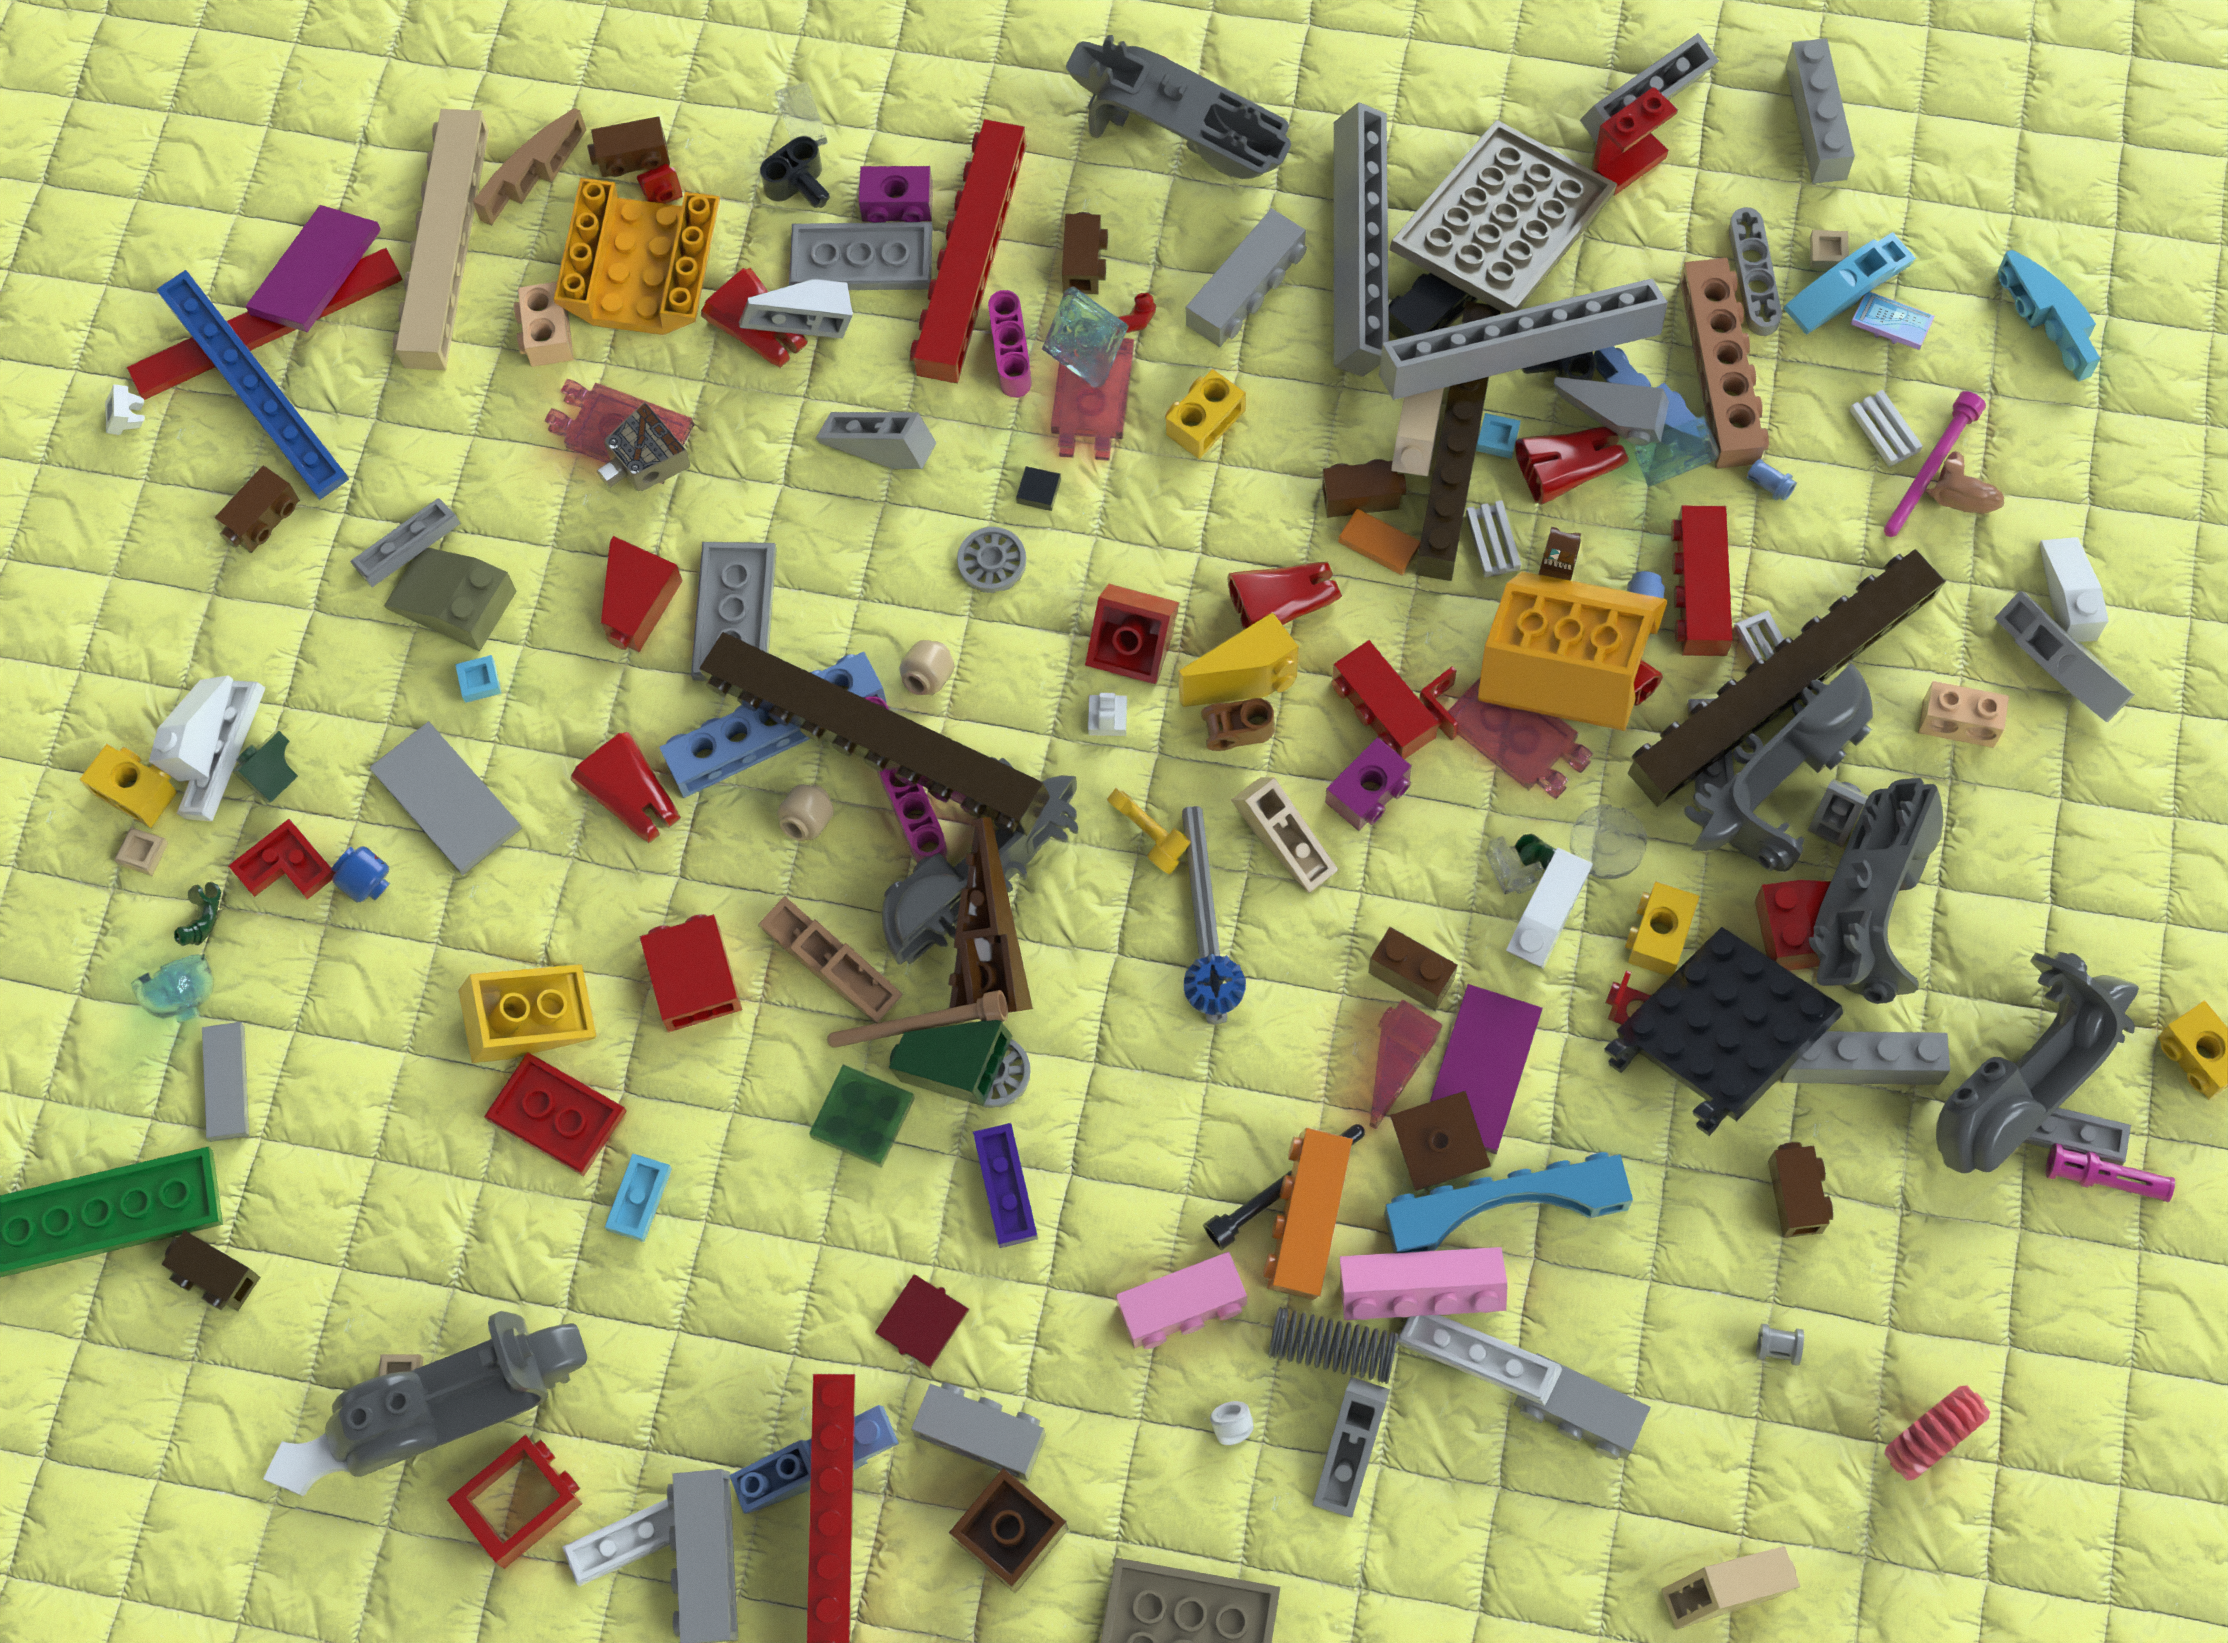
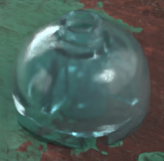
M195 954L161 966V970L153 974V979H151L148 972L131 983L134 994L144 1010L152 1016L161 1019L176 1017L177 1022L181 1023L200 1015L198 1007L209 1000L213 992L214 978L206 955L202 954L200 956Z

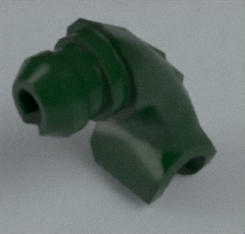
M1524 834L1518 839L1514 847L1515 853L1526 867L1537 866L1544 870L1547 869L1556 851L1555 848L1533 834Z
M207 882L205 894L200 885H193L188 891L189 901L198 906V917L196 920H192L190 924L178 927L174 931L176 943L182 946L188 944L199 946L208 937L217 920L216 915L221 896L218 884Z

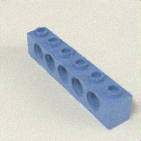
M864 651L857 655L850 654L844 656L837 661L836 665L823 671L815 670L810 672L837 686H846L848 691L863 698L879 697L887 703L884 689ZM740 705L733 713L727 716L707 720L695 731L671 737L665 745L659 748L683 798H686L810 738L800 731V727L791 723L788 726H783L779 723L773 726H766L764 723L770 719L768 712L760 708L757 711H752ZM738 733L746 734L742 741H730ZM701 750H713L712 753L705 758L696 757V755Z

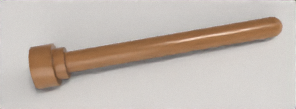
M1001 990L984 993L983 998L977 999V1003L832 1032L827 1037V1043L829 1046L836 1048L900 1035L904 1032L930 1029L979 1018L981 1021L999 1020L1004 1022L1008 1019V1006Z

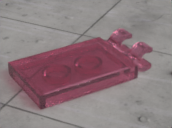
M1063 333L1051 421V433L1059 434V457L1074 458L1077 435L1096 437L1094 450H1096L1095 460L1110 461L1112 438L1123 439L1134 354V339Z
M570 379L565 381L561 393L566 395L564 402L572 406L581 407L577 418L573 420L565 413L551 408L545 419V422L550 424L549 432L566 437L564 440L566 448L605 463L611 461L604 444L605 439L644 402L649 405L683 446L694 427L693 419L596 382L592 390L589 391L578 382Z
M1479 678L1448 710L1451 716L1458 722L1457 734L1528 791L1537 783L1551 797L1557 800L1567 787L1564 785L1568 782V779L1559 771L1550 768L1561 757L1574 770L1582 773L1591 763L1589 758L1593 753L1582 744L1574 743L1578 739L1579 733L1559 717L1479 701Z

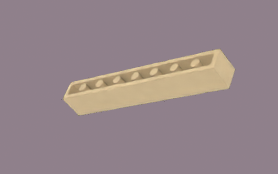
M441 108L439 120L433 124L432 137L434 147L433 152L429 151L427 155L429 174L427 181H423L421 187L423 206L422 211H418L416 214V229L418 233L416 241H412L410 246L411 271H407L405 274L404 287L406 297L405 302H401L399 305L400 330L393 337V351L395 354H398L404 368L445 371L447 368L475 211L473 200L478 195L489 133L481 110Z

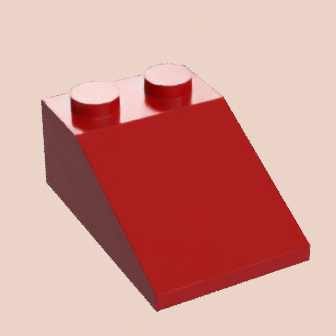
M1794 880L1763 884L1757 894L1755 905L1766 956L1787 970L1819 967L1820 960L1817 953L1810 946L1809 937H1814V926L1819 909L1831 881Z

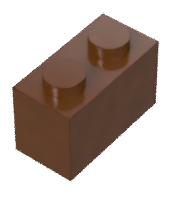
M1389 927L1370 957L1368 973L1436 1011L1455 980L1458 964L1396 929Z

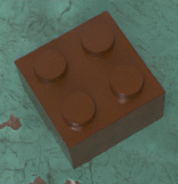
M1003 1468L949 1531V1534L958 1546L1016 1594L1069 1528L1066 1520Z

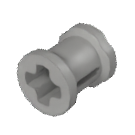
M1761 1324L1756 1348L1757 1359L1763 1360L1766 1357L1790 1360L1792 1365L1799 1366L1803 1353L1804 1330L1796 1328L1794 1332L1772 1329L1768 1324Z

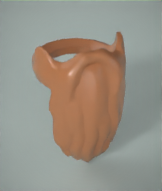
M1957 451L1952 452L1944 461L1935 488L1924 491L1940 505L1968 513L1985 514L2004 506V496L1995 486L1984 483L1977 478L1964 475V456Z

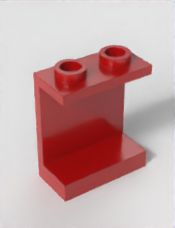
M1652 87L1600 125L1592 171L1617 183L1614 196L1667 158L1669 150L1651 132L1675 116L1678 109L1655 87Z

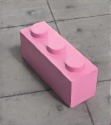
M1226 1252L1116 1294V1300L1134 1348L1143 1345L1144 1349H1151L1167 1341L1166 1336L1178 1331H1181L1182 1335L1190 1334L1205 1326L1204 1321L1219 1316L1220 1320H1226L1242 1312L1241 1307L1247 1305V1294L1230 1252Z

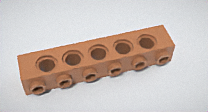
M1728 258L1685 262L1680 284L1707 425L1711 434L1710 440L1716 469L1753 465L1758 459L1762 458L1764 450H1768L1769 437L1767 429L1761 428L1759 418L1762 417V401L1760 396H1755L1753 386L1756 385V371L1754 365H1749L1747 355L1750 352V342L1748 334L1742 333L1741 324L1743 323L1744 313L1742 303L1736 302L1735 293L1737 292L1736 272L1730 271ZM1707 298H1714V299H1717L1718 301H1717V302H1714V301H1711V300H1709V299H1707ZM1713 329H1721L1725 333H1719ZM1719 360L1729 361L1731 364H1724ZM1726 391L1734 392L1738 396L1728 395ZM1731 423H1739L1744 428L1734 427Z

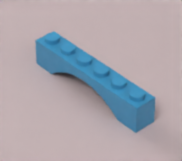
M1600 1152L1586 1157V1162L1570 1165V1161H1558L1549 1164L1546 1167L1547 1170L1531 1173V1169H1521L1509 1173L1507 1179L1493 1181L1491 1177H1483L1469 1182V1187L1454 1190L1453 1186L1447 1185L1435 1188L1430 1191V1195L1415 1198L1414 1194L1394 1197L1391 1199L1390 1204H1386L1384 1212L1393 1253L1435 1251L1443 1240L1463 1222L1483 1211L1507 1204L1524 1202L1551 1204L1570 1209L1589 1219L1627 1211L1632 1204L1633 1198L1621 1155L1609 1157L1607 1152Z

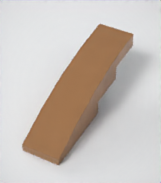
M573 108L544 127L517 149L492 175L473 200L480 221L492 226L510 199L520 204L524 202L539 178L552 183L586 132L580 110Z
M786 896L758 924L759 928L791 956L875 1023H878L903 995L847 943L843 945L816 919L812 921Z

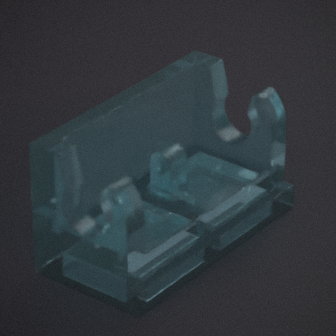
M1704 415L1664 431L1661 443L1649 442L1648 445L1644 446L1635 445L1637 450L1635 456L1648 487L1712 462L1718 458L1720 453Z

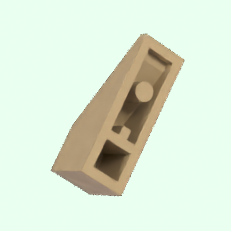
M1274 777L1258 778L1231 799L1251 830L1307 893L1313 891L1338 871L1332 859Z

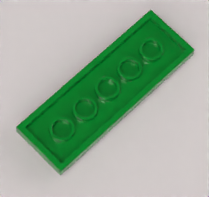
M208 1146L0 1195V1278L178 1236L184 1230L191 1233L223 1225L213 1150Z

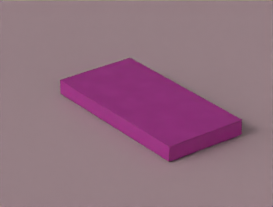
M319 205L245 306L249 314L308 333L380 233L381 228L378 222Z
M1468 984L1430 1102L1466 1090L1485 1150L1497 1155L1543 1008Z

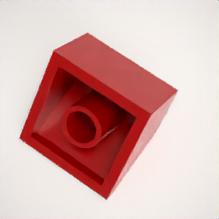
M1108 584L1098 597L1085 666L1157 684L1173 636L1180 602Z

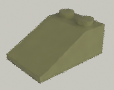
M426 548L414 557L384 606L396 614L480 651L517 591L508 572L474 557Z

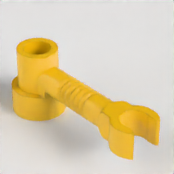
M1115 788L1107 798V801L1137 824L1139 828L1155 841L1156 844L1147 854V857L1157 867L1170 875L1180 863L1178 858L1191 844V841L1175 828L1168 833L1146 814L1128 794Z

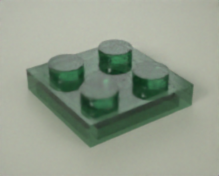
M843 1064L809 1135L814 1140L882 1168L913 1104L915 1096L909 1091Z

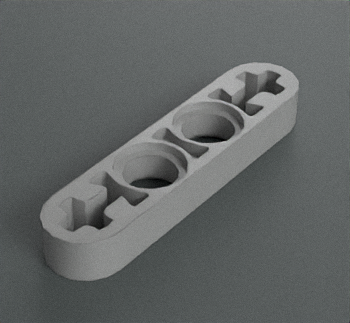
M1744 207L1738 209L1732 215L1729 225V236L1748 328L1754 334L1768 336L1777 330L1782 317V310L1763 218L1757 210ZM1741 222H1746L1751 227L1749 238L1745 239V227L1740 225ZM1747 250H1754L1761 255L1762 259L1758 262H1749L1744 259L1742 253ZM1755 280L1762 281L1767 285L1768 290L1763 293H1756L1749 288L1748 284ZM1762 304H1765L1764 313L1766 318H1770L1769 322H1764L1762 317H1758Z

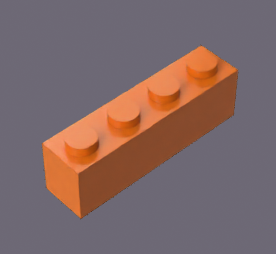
M1305 1128L1299 1137H1293L1288 1154V1160L1294 1161L1291 1176L1285 1175L1280 1191V1199L1285 1200L1283 1215H1276L1272 1228V1238L1277 1239L1274 1254H1268L1263 1271V1277L1269 1278L1267 1289L1311 1300L1320 1297L1353 1139L1310 1128Z

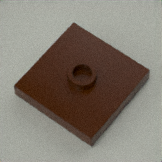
M1466 1090L1390 1115L1415 1191L1491 1167Z

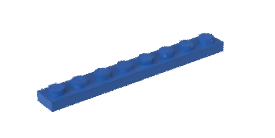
M184 270L156 289L160 297L316 497L321 500L347 482L349 478L187 270Z

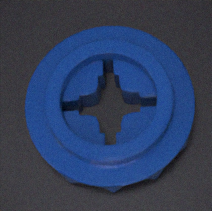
M1210 953L1207 957L1195 959L1190 968L1186 970L1183 984L1184 993L1189 1003L1198 1011L1209 1015H1220L1233 1010L1242 1001L1246 990V978L1240 964L1230 960L1227 955L1222 957ZM1211 971H1215V975H1217L1220 981L1225 980L1226 982L1220 985L1217 998H1215L1211 986H1204L1203 984L1209 982Z

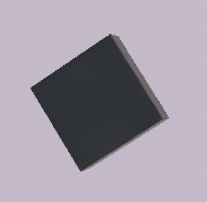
M1026 466L1016 496L1017 504L1052 511L1061 482V474Z

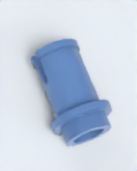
M1758 459L1752 465L1747 476L1749 481H1753L1773 494L1772 498L1775 500L1779 498L1783 501L1787 500L1797 482L1792 480L1793 476L1791 474L1784 475L1761 459Z

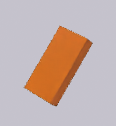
M1356 509L1338 540V543L1402 576L1418 552L1421 542L1359 509Z

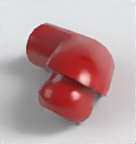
M1138 294L1134 298L1136 305L1129 315L1110 318L1114 336L1140 331L1147 327L1156 313V304L1153 303L1154 299L1151 294Z

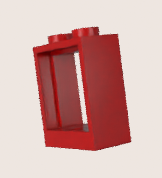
M526 1434L447 1499L494 1562L503 1569L508 1567L582 1505V1502L575 1495L581 1489L566 1470L561 1474L555 1470L551 1462L556 1457L541 1439L534 1443ZM529 1455L559 1493L560 1497L504 1542L472 1500L524 1457Z

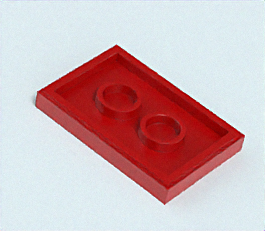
M527 1052L484 1118L584 1177L627 1110L622 1105Z

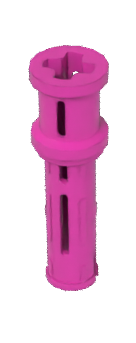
M2054 1143L2048 1154L2045 1174L2049 1179H2055L2058 1176L2078 1181L2080 1186L2086 1188L2099 1184L2129 1193L2160 1199L2164 1202H2170L2174 1193V1177H2165L2136 1168L2101 1161L2100 1157L2094 1152L2088 1151L2086 1154L2065 1150L2061 1144ZM2065 1163L2076 1165L2077 1168L2067 1166ZM2117 1176L2145 1182L2146 1185L2117 1178Z

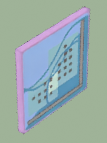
M1869 291L1864 295L1851 325L1873 332L1875 337L1881 335L1889 338L1892 344L1899 342L1920 350L1935 316Z

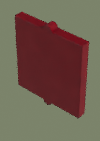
M914 1274L875 1331V1334L897 1347L900 1355L908 1354L931 1369L969 1312V1308L947 1295L945 1288L940 1287L938 1289Z

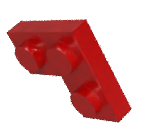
M287 819L228 865L254 897L282 875L286 874L308 900L331 882L335 874L329 864L290 819Z

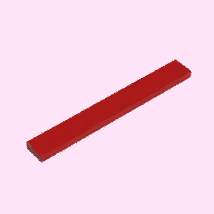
M383 248L359 260L318 319L403 280L387 248ZM248 311L227 321L249 351L297 330L250 315ZM192 337L127 367L140 396L144 400L215 368L214 364Z

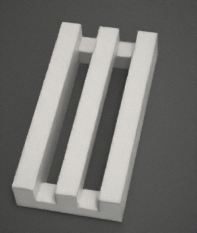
M1883 390L1877 392L1874 397L1864 398L1860 404L1858 402L1852 404L1850 413L1888 467L1921 451L1922 444ZM1869 410L1880 426V430L1891 441L1898 454L1895 455L1865 411Z
M1496 501L1493 506H1489L1488 503L1482 504L1479 509H1474V506L1468 507L1466 509V516L1484 578L1519 571L1521 562L1503 501ZM1493 515H1496L1502 538L1510 563L1508 564L1505 563L1503 552L1492 519ZM1479 518L1484 519L1497 566L1491 567L1478 522Z
M1768 610L1735 623L1733 627L1752 663L1762 656L1749 635L1747 628H1750L1767 660L1774 653L1757 624L1763 622L1775 646L1784 640Z

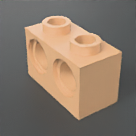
M557 282L518 288L519 302L514 303V312L517 323H522L523 332L517 333V341L520 353L527 354L532 367L574 360L568 311L555 304L553 300ZM544 307H545V309H543V310H541V311H536V310H538L539 308H544ZM549 338L546 341L539 342L541 339Z
M1932 681L1923 699L1918 733L1994 748L2005 729L2009 696Z

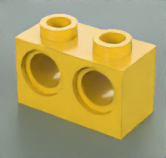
M1212 368L1204 378L1200 376L1193 382L1188 395L1181 402L1176 401L1170 406L1165 415L1166 435L1200 459L1246 411V392ZM1212 397H1217L1222 400L1218 402H1211L1208 399ZM1187 422L1198 423V425L1194 427H1189L1184 424Z

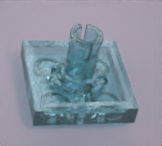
M1073 286L1064 292L1042 350L1090 385L1098 388L1104 385L1129 325ZM1075 349L1077 350L1076 353L1079 355L1078 357L1074 353Z

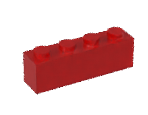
M1682 505L1678 519H1672L1671 541H1677L1678 552H1674L1672 558L1673 575H1679V586L1674 587V608H1680L1681 620H1676L1675 641L1682 642V656H1727L1733 641L1726 506Z

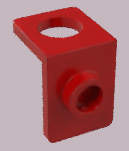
M668 164L637 176V181L647 202L666 204L683 197L674 167L670 168Z
M1453 666L1420 691L1419 698L1439 722L1438 728L1450 740L1457 736L1458 722L1436 698L1454 685L1457 670Z
M1627 970L1621 984L1613 981L1605 1002L1612 1006L1608 1020L1621 1025L1629 1018L1627 1006L1630 1002L1635 1000L1645 1002L1651 997L1649 994L1627 986L1632 973Z

